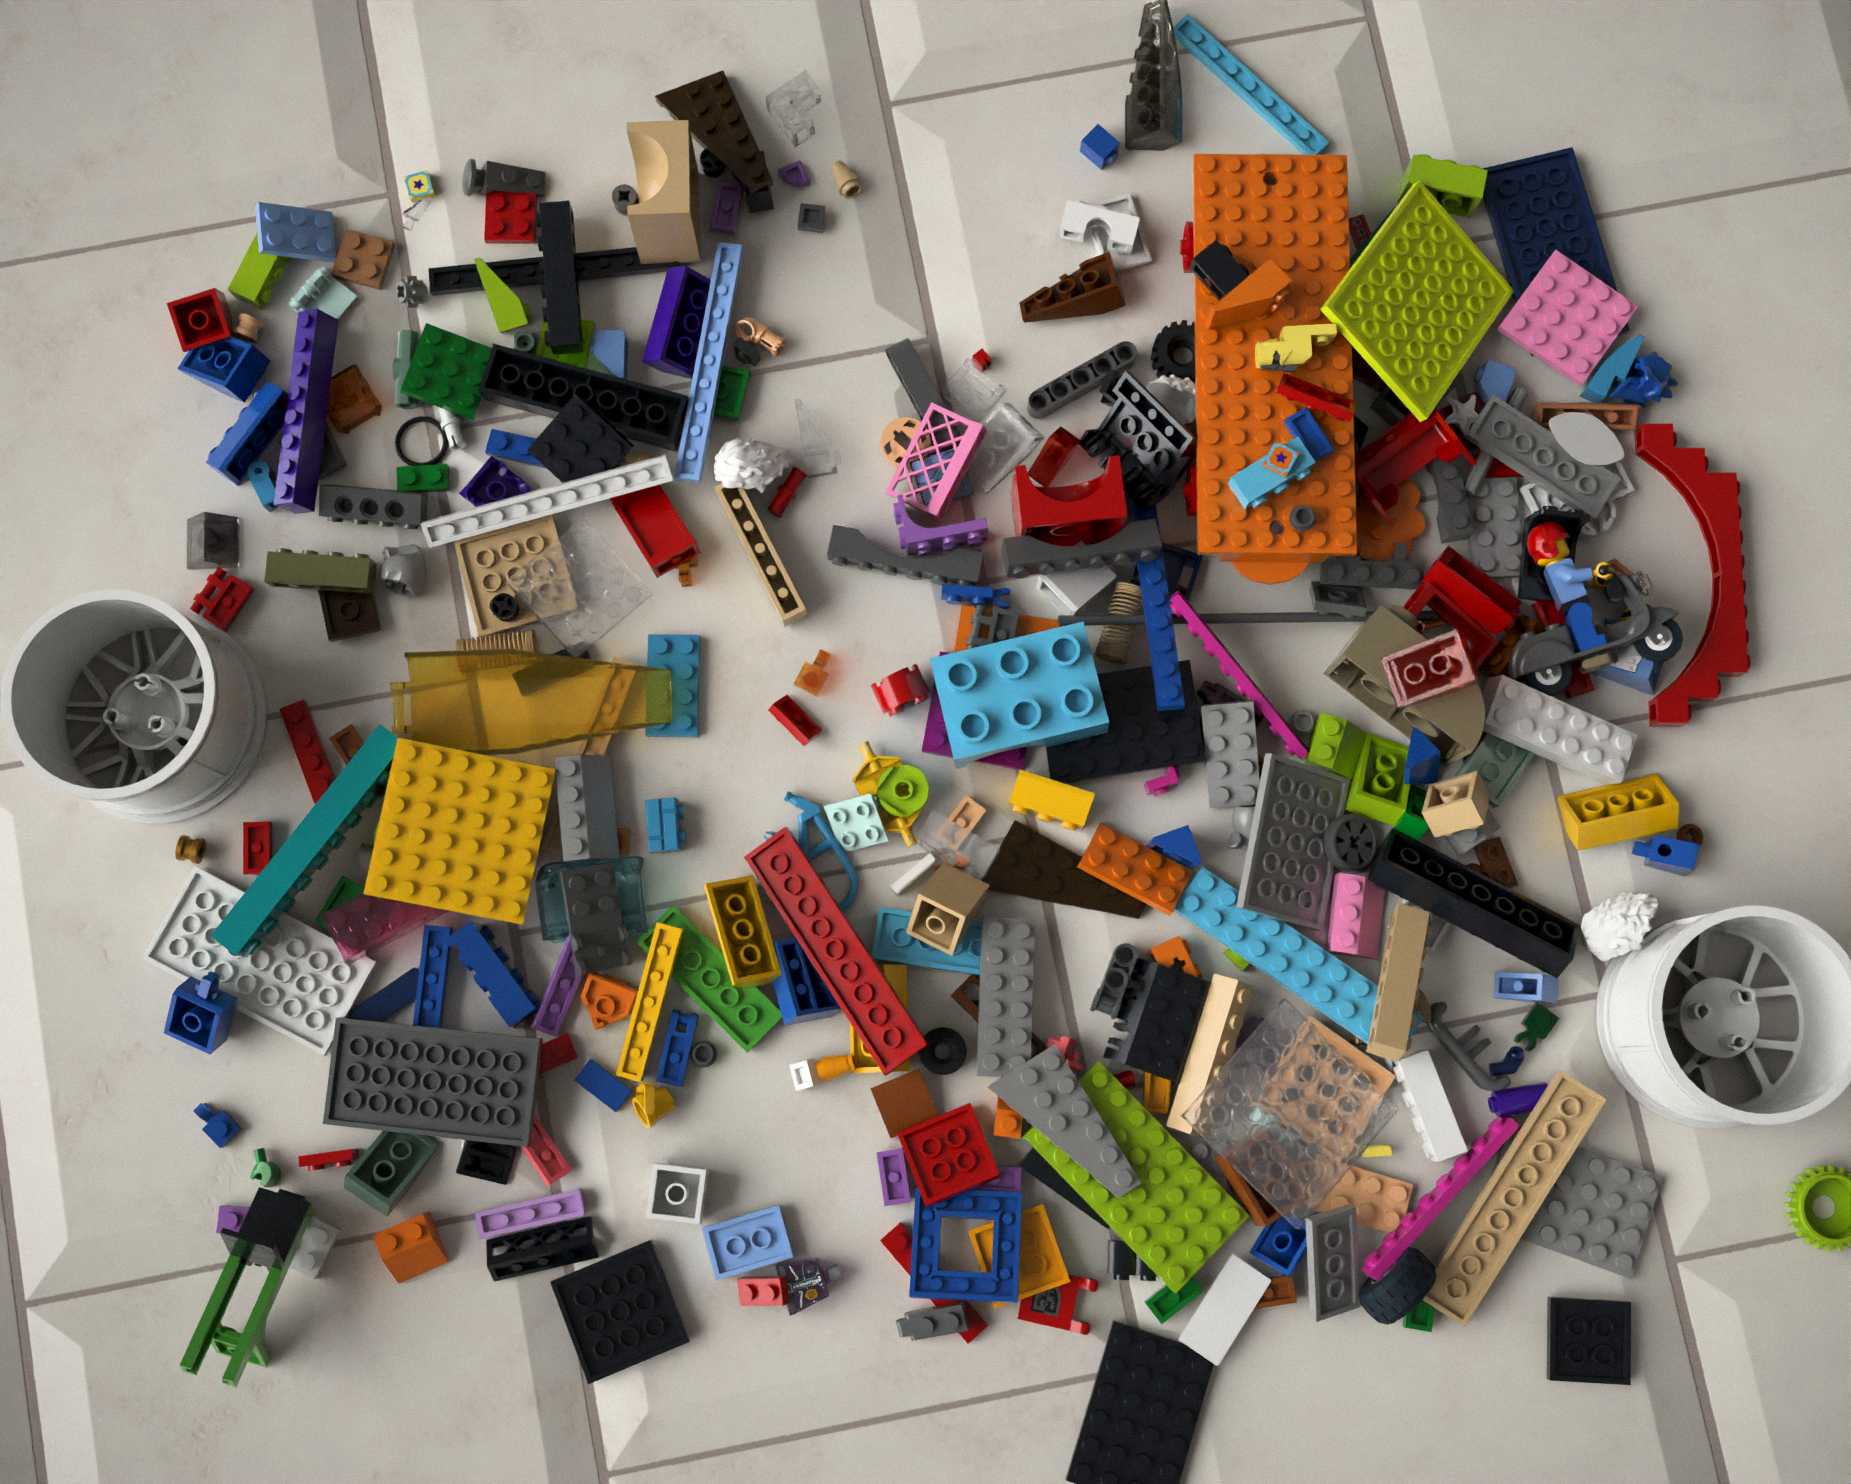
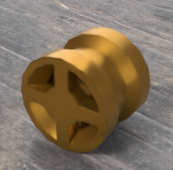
M187 835L180 836L176 845V859L180 861L189 859L192 863H201L206 851L205 839L197 838L194 840Z

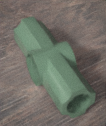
M412 330L398 332L397 358L393 360V377L396 381L395 406L403 409L418 408L419 403L418 399L400 393L421 337L419 332Z

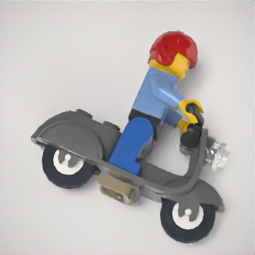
M1552 522L1540 524L1530 531L1527 538V548L1535 564L1546 566L1543 574L1560 617H1566L1565 626H1562L1561 623H1556L1546 627V632L1536 635L1535 631L1520 635L1521 640L1517 641L1509 658L1508 677L1515 681L1525 679L1529 687L1549 696H1555L1563 692L1570 684L1573 675L1572 664L1583 661L1578 669L1581 674L1593 672L1610 666L1612 662L1614 664L1617 663L1618 655L1615 651L1634 644L1638 654L1648 661L1664 662L1673 658L1681 649L1683 642L1682 630L1678 623L1673 620L1679 612L1662 606L1647 608L1641 595L1648 596V590L1652 589L1648 574L1643 575L1641 571H1637L1636 575L1633 576L1631 574L1625 575L1624 573L1616 575L1615 570L1610 568L1611 565L1606 562L1598 564L1596 569H1591V567L1576 569L1572 559H1566L1570 553L1566 543L1570 538L1569 534L1562 526ZM1590 586L1595 590L1606 587V599L1611 603H1616L1623 599L1631 611V617L1595 630L1591 620L1593 611L1589 606L1590 600L1586 590Z

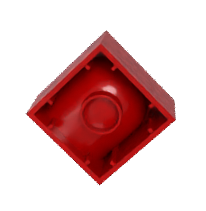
M1120 455L1109 456L1105 471L1101 476L1087 482L1061 487H1036L1028 476L1026 465L1015 466L1011 488L1015 537L1030 535L1049 544L1074 547L1081 540L1085 545L1087 543L1092 545L1107 540L1120 532L1127 518Z

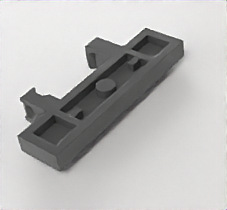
M1393 543L1395 553L1392 555V558H1387L1386 562L1360 561L1361 557L1336 556V559H1326L1321 563L1320 585L1417 589L1420 584L1424 583L1425 564L1411 563V557H1406L1407 543Z

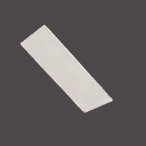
M1232 1254L1182 1332L1179 1341L1218 1366L1269 1286L1271 1279Z

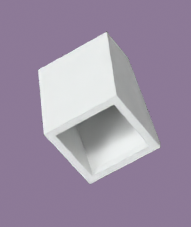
M1081 540L1074 547L1087 546L1091 544L1087 543L1085 545ZM1104 565L1097 569L1091 567L1081 568L1074 572L1058 571L1049 575L1040 574L1036 588L1063 615H1080L1115 582L1117 576L1112 565Z

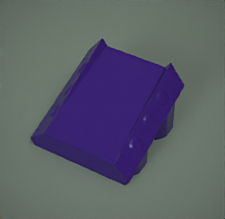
M491 455L459 494L472 505L478 507L528 493L532 487L510 471L502 461L495 459Z

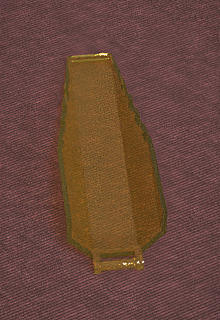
M515 649L404 652L408 662L410 682L390 683V691H393L394 726H391L393 734L412 733L413 741L482 755L517 754L673 722L671 670ZM403 690H410L412 725L408 726L404 725Z

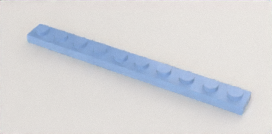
M718 242L674 474L676 481L701 483L744 253L742 244Z

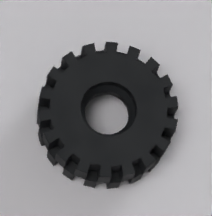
M1182 320L1180 325H1177V321L1172 322L1169 328L1166 325L1162 328L1161 333H1158L1152 347L1151 361H1153V371L1157 369L1156 376L1158 378L1162 375L1170 377V375L1174 374L1175 377L1181 379L1189 377L1195 383V322H1192V325H1187V320ZM1178 347L1190 349L1192 360L1186 364L1178 363L1173 357L1174 350Z

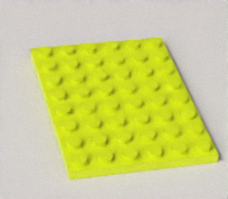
M1419 180L1410 187L1320 310L1333 324L1336 323V328L1413 415L1422 422L1430 416L1513 294V290Z

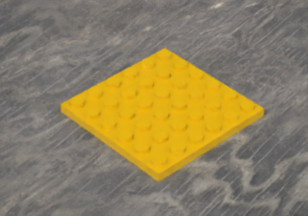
M397 738L363 894L523 925L556 769Z

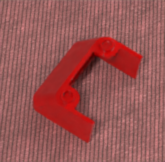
M1434 408L1430 416L1422 422L1411 412L1356 453L1355 479L1373 505L1392 527L1395 523L1386 510L1393 507L1399 498V492L1396 489L1398 485L1436 457L1442 462L1447 463L1455 461L1463 454L1472 467L1477 463Z

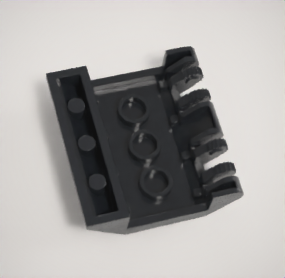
M1127 370L1112 390L1119 398L1099 428L1086 430L1078 444L1088 452L1091 458L1098 456L1107 448L1110 449L1098 461V465L1104 468V471L1109 456L1120 455L1124 491H1128L1142 481L1143 484L1132 493L1131 499L1134 502L1136 501L1137 505L1146 512L1170 494L1196 457V437Z
M1137 958L1133 969L1143 972L1144 975L1132 972L1130 978L1136 982L1145 983L1143 991L1126 987L1124 993L1136 997V1000L1123 997L1116 1018L1128 1022V1024L1114 1022L1113 1028L1128 1033L1126 1042L1115 1037H1109L1108 1043L1119 1047V1050L1106 1047L1103 1058L1179 1084L1211 982L1155 962Z

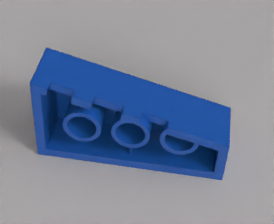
M470 921L444 940L450 947L456 946L461 953H459L458 959L464 967L466 966L470 971H475L476 974L473 977L478 986L485 993L487 991L490 993L488 997L490 1002L507 1025L515 1028L537 1012L539 999L532 989L527 991L522 984L525 980L516 967L514 969L511 968L507 962L510 957L502 946L498 948L492 940L495 938V935L487 925L483 927L482 924Z

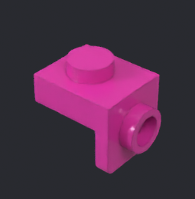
M1178 766L1165 768L1167 775L1147 781L1144 784L1147 795L1154 793V796L1158 797L1168 793V788L1176 786L1179 782L1178 778L1181 777Z

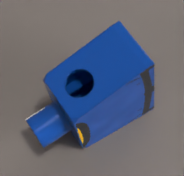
M1655 835L1649 842L1635 839L1631 854L1645 857V866L1686 876L1694 870L1699 844ZM1658 850L1662 851L1664 856H1661Z

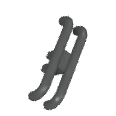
M1445 1002L1434 1003L1430 1007L1431 1021L1426 1022V1025L1470 1079L1479 1088L1486 1091H1501L1508 1087L1511 1083V1079L1508 1076H1497L1491 1080L1473 1060L1491 1044L1488 1037L1479 1041L1468 1052L1463 1048L1481 1030L1477 1024L1456 1040L1441 1020L1442 1014L1447 1010V1004Z

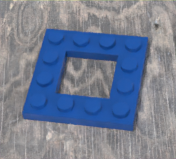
M916 1188L909 1297L1018 1303L1022 1192L969 1190L926 1208L919 1188ZM941 1218L994 1220L992 1273L939 1270Z

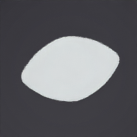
M1567 412L1549 420V427L1558 443L1566 452L1581 463L1608 465L1623 459L1624 450L1614 433L1593 415L1581 412Z

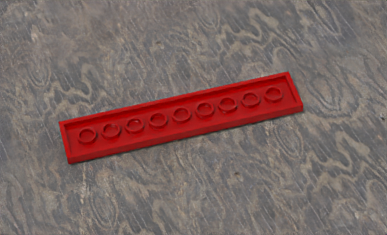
M784 827L744 857L882 1073L884 1075L890 1074L930 1044L789 828Z

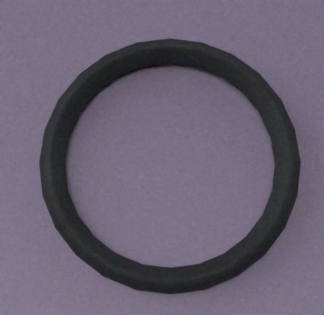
M423 416L414 417L406 421L399 428L395 438L396 451L402 461L410 466L434 465L439 462L448 448V439L445 431L441 428V423L433 418ZM416 422H428L435 425L443 437L440 453L428 462L419 463L411 461L401 450L400 441L403 432L407 427Z

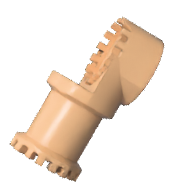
M751 316L743 318L735 325L737 338L740 337L746 342L751 341L757 346H763L772 352L773 357H777L781 350L784 349L782 347H785L787 343V338L784 336L779 337L770 331L769 326L763 325L755 318H751ZM743 323H747L751 326V336L746 335L744 333L742 328Z

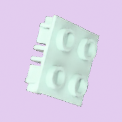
M319 267L287 304L296 312L319 309L339 319L358 296L332 277L330 272L324 267Z
M869 793L824 806L834 835L844 852L889 841L877 807L881 805L878 796L874 797Z

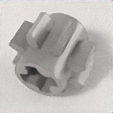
M405 276V280H400L396 286V297L400 303H406V308H418V304H423V301L427 298V287L422 280H417V276Z

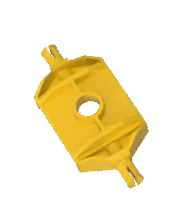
M869 741L864 743L868 752L863 743L859 745L865 757V763L852 780L860 796L871 793L876 797L878 796L877 786L881 775L893 766L903 765L899 757L877 756L874 754ZM898 786V796L909 795V786ZM881 805L877 807L886 833L902 834L908 848L912 847L908 837H910L913 845L918 843L911 831V826L918 819L924 808L909 818H903L888 813Z

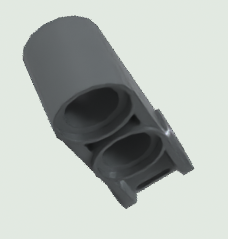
M1128 943L1119 944L1113 950L1100 987L1097 989L1092 1001L1090 1011H1100L1110 1015L1111 1019L1115 1020L1138 957L1137 950L1133 945ZM1124 947L1128 948L1132 953V958L1127 963L1120 961L1118 958L1119 950ZM1113 972H1118L1122 976L1123 981L1119 987H1113L1109 983V976ZM1101 1001L1112 1005V1007L1101 1004Z

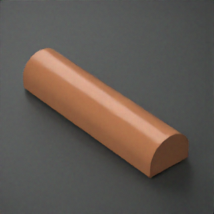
M1536 401L1532 410V420L1544 428H1550L1549 420L1567 412H1581L1598 418L1610 430H1636L1640 405L1630 403Z

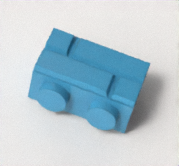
M674 797L645 800L649 853L681 852L682 845H686L685 829L680 828V819H684L683 804H679V800Z

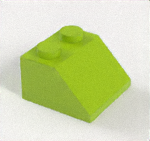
M1322 712L1316 718L1315 727L1308 744L1309 754L1304 757L1303 764L1348 778L1352 781L1367 732L1346 719Z

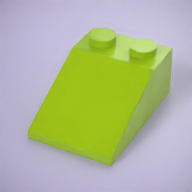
M1367 733L1349 788L1345 810L1395 826L1407 807L1410 784H1404V774L1409 747Z

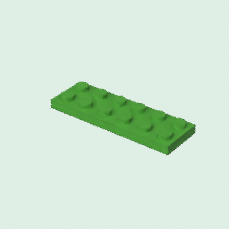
M672 905L636 943L648 954L657 922L684 928L671 978L748 1053L782 1019L781 1011L756 986L750 988L733 986L724 954Z

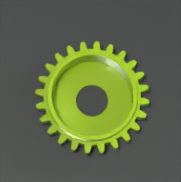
M1815 1165L1814 1170L1804 1169L1806 1176L1797 1174L1796 1177L1799 1182H1790L1789 1185L1794 1190L1785 1194L1791 1198L1790 1202L1784 1203V1206L1790 1207L1791 1210L1785 1216L1793 1218L1789 1226L1798 1228L1795 1235L1797 1237L1805 1236L1804 1243L1810 1245L1813 1243V1248H1824L1826 1251H1833V1247L1835 1250L1843 1251V1245L1851 1248V1172L1846 1171L1844 1173V1168L1836 1167L1834 1169L1833 1165H1825L1824 1168L1821 1165ZM1820 1195L1830 1197L1835 1204L1834 1214L1828 1219H1821L1813 1212V1201Z

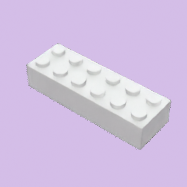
M1504 675L1488 678L1482 694L1485 704L1483 731L1602 784L1608 785L1622 782L1638 735Z

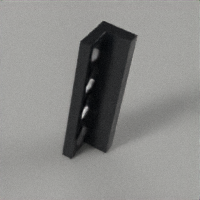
M591 1216L486 1240L487 1268L494 1282L599 1258ZM586 1227V1235L577 1237L572 1235L576 1229ZM552 1234L561 1235L555 1242L549 1243L545 1241ZM526 1240L535 1241L529 1248L522 1249L519 1247ZM500 1246L509 1247L503 1254L494 1255V1248Z

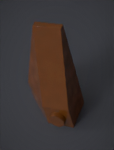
M1110 252L1079 264L1080 269L1069 276L1066 273L1059 277L1060 281L1052 287H1043L1019 302L1024 323L1100 315L1126 306L1122 287Z

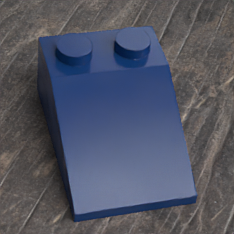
M231 337L188 351L177 369L213 389L245 403L257 382L265 373L271 360L252 344Z

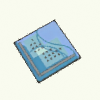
M954 447L940 452L943 461L954 456ZM937 453L923 458L926 467L939 463ZM920 459L910 462L913 472L923 468ZM941 467L928 471L931 484L940 481L944 475ZM967 472L952 501L974 494ZM925 473L914 476L918 488L928 485ZM930 489L920 493L926 507L932 498Z

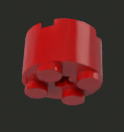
M917 664L912 665V671H909V668L906 667L881 679L882 682H880L881 685L877 687L876 683L871 685L883 714L888 713L892 717L904 711L903 705L911 702L915 706L927 700V694L930 690Z

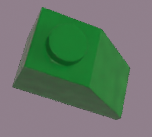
M1413 785L1409 791L1406 811L1393 828L1419 841L1428 828V824L1422 814L1427 792Z

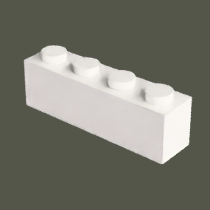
M1421 1050L1400 1058L1398 1062L1394 1061L1393 1074L1396 1076L1397 1082L1402 1083L1405 1091L1402 1093L1406 1106L1408 1108L1411 1107L1415 1117L1412 1118V1122L1416 1131L1422 1134L1424 1139L1422 1147L1427 1158L1440 1162L1467 1152L1468 1149L1429 1051Z

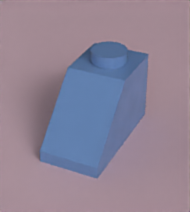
M595 330L594 339H590L591 354L595 355L597 362L610 375L627 379L628 337L625 330Z
M1489 359L1483 367L1479 366L1473 378L1474 381H1477L1474 391L1482 407H1484L1489 397L1493 394L1506 402L1517 371L1516 369Z
M1495 972L1494 998L1557 1004L1558 978L1545 974Z

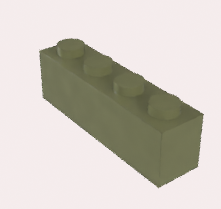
M277 548V552L268 551L264 582L271 587L373 594L377 564L369 558V555L360 553L353 554V557H346L343 553L328 552V555H318V552L313 550L293 553L290 549Z

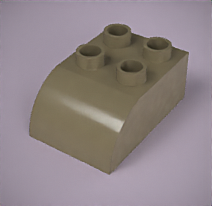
M1380 605L1357 629L1323 674L1408 739H1411L1413 728L1419 729L1441 752L1440 763L1448 767L1472 753L1481 738L1485 723V704L1481 690L1472 674L1457 662L1461 657V653L1454 645L1440 637H1435L1430 642L1414 630L1419 624L1418 620L1406 609L1393 605L1388 610L1383 605Z

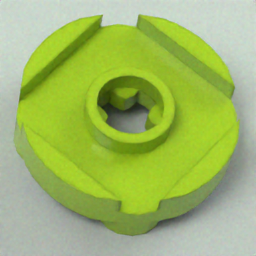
M912 765L893 766L887 769L878 781L877 790L881 806L894 816L909 818L920 812L928 801L929 785L926 777L918 768ZM908 785L909 795L898 796L899 791L897 787Z

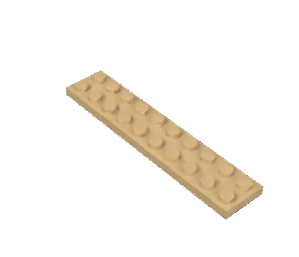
M1557 1070L1434 1266L1437 1278L1431 1290L1422 1299L1423 1301L1463 1327L1466 1326L1605 1104L1606 1098L1562 1070Z

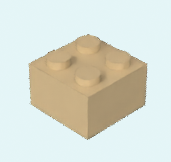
M1478 771L1429 784L1422 814L1434 838L1442 835L1450 836L1457 831L1475 829L1483 825L1490 794Z

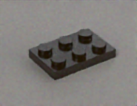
M318 590L330 642L381 630L374 593Z

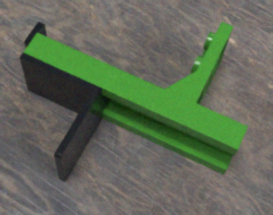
M259 1187L239 1232L222 1228L220 1235L230 1255L181 1360L180 1367L183 1372L197 1375L211 1344L216 1353L231 1357L222 1377L223 1384L237 1387L247 1362L268 1367L272 1357L264 1343L267 1317L314 1212L311 1203L306 1201L305 1196L279 1189L277 1193ZM255 1263L254 1265L259 1267L265 1266L269 1274L243 1332L239 1333L233 1328L222 1326L221 1320L246 1265L252 1266Z

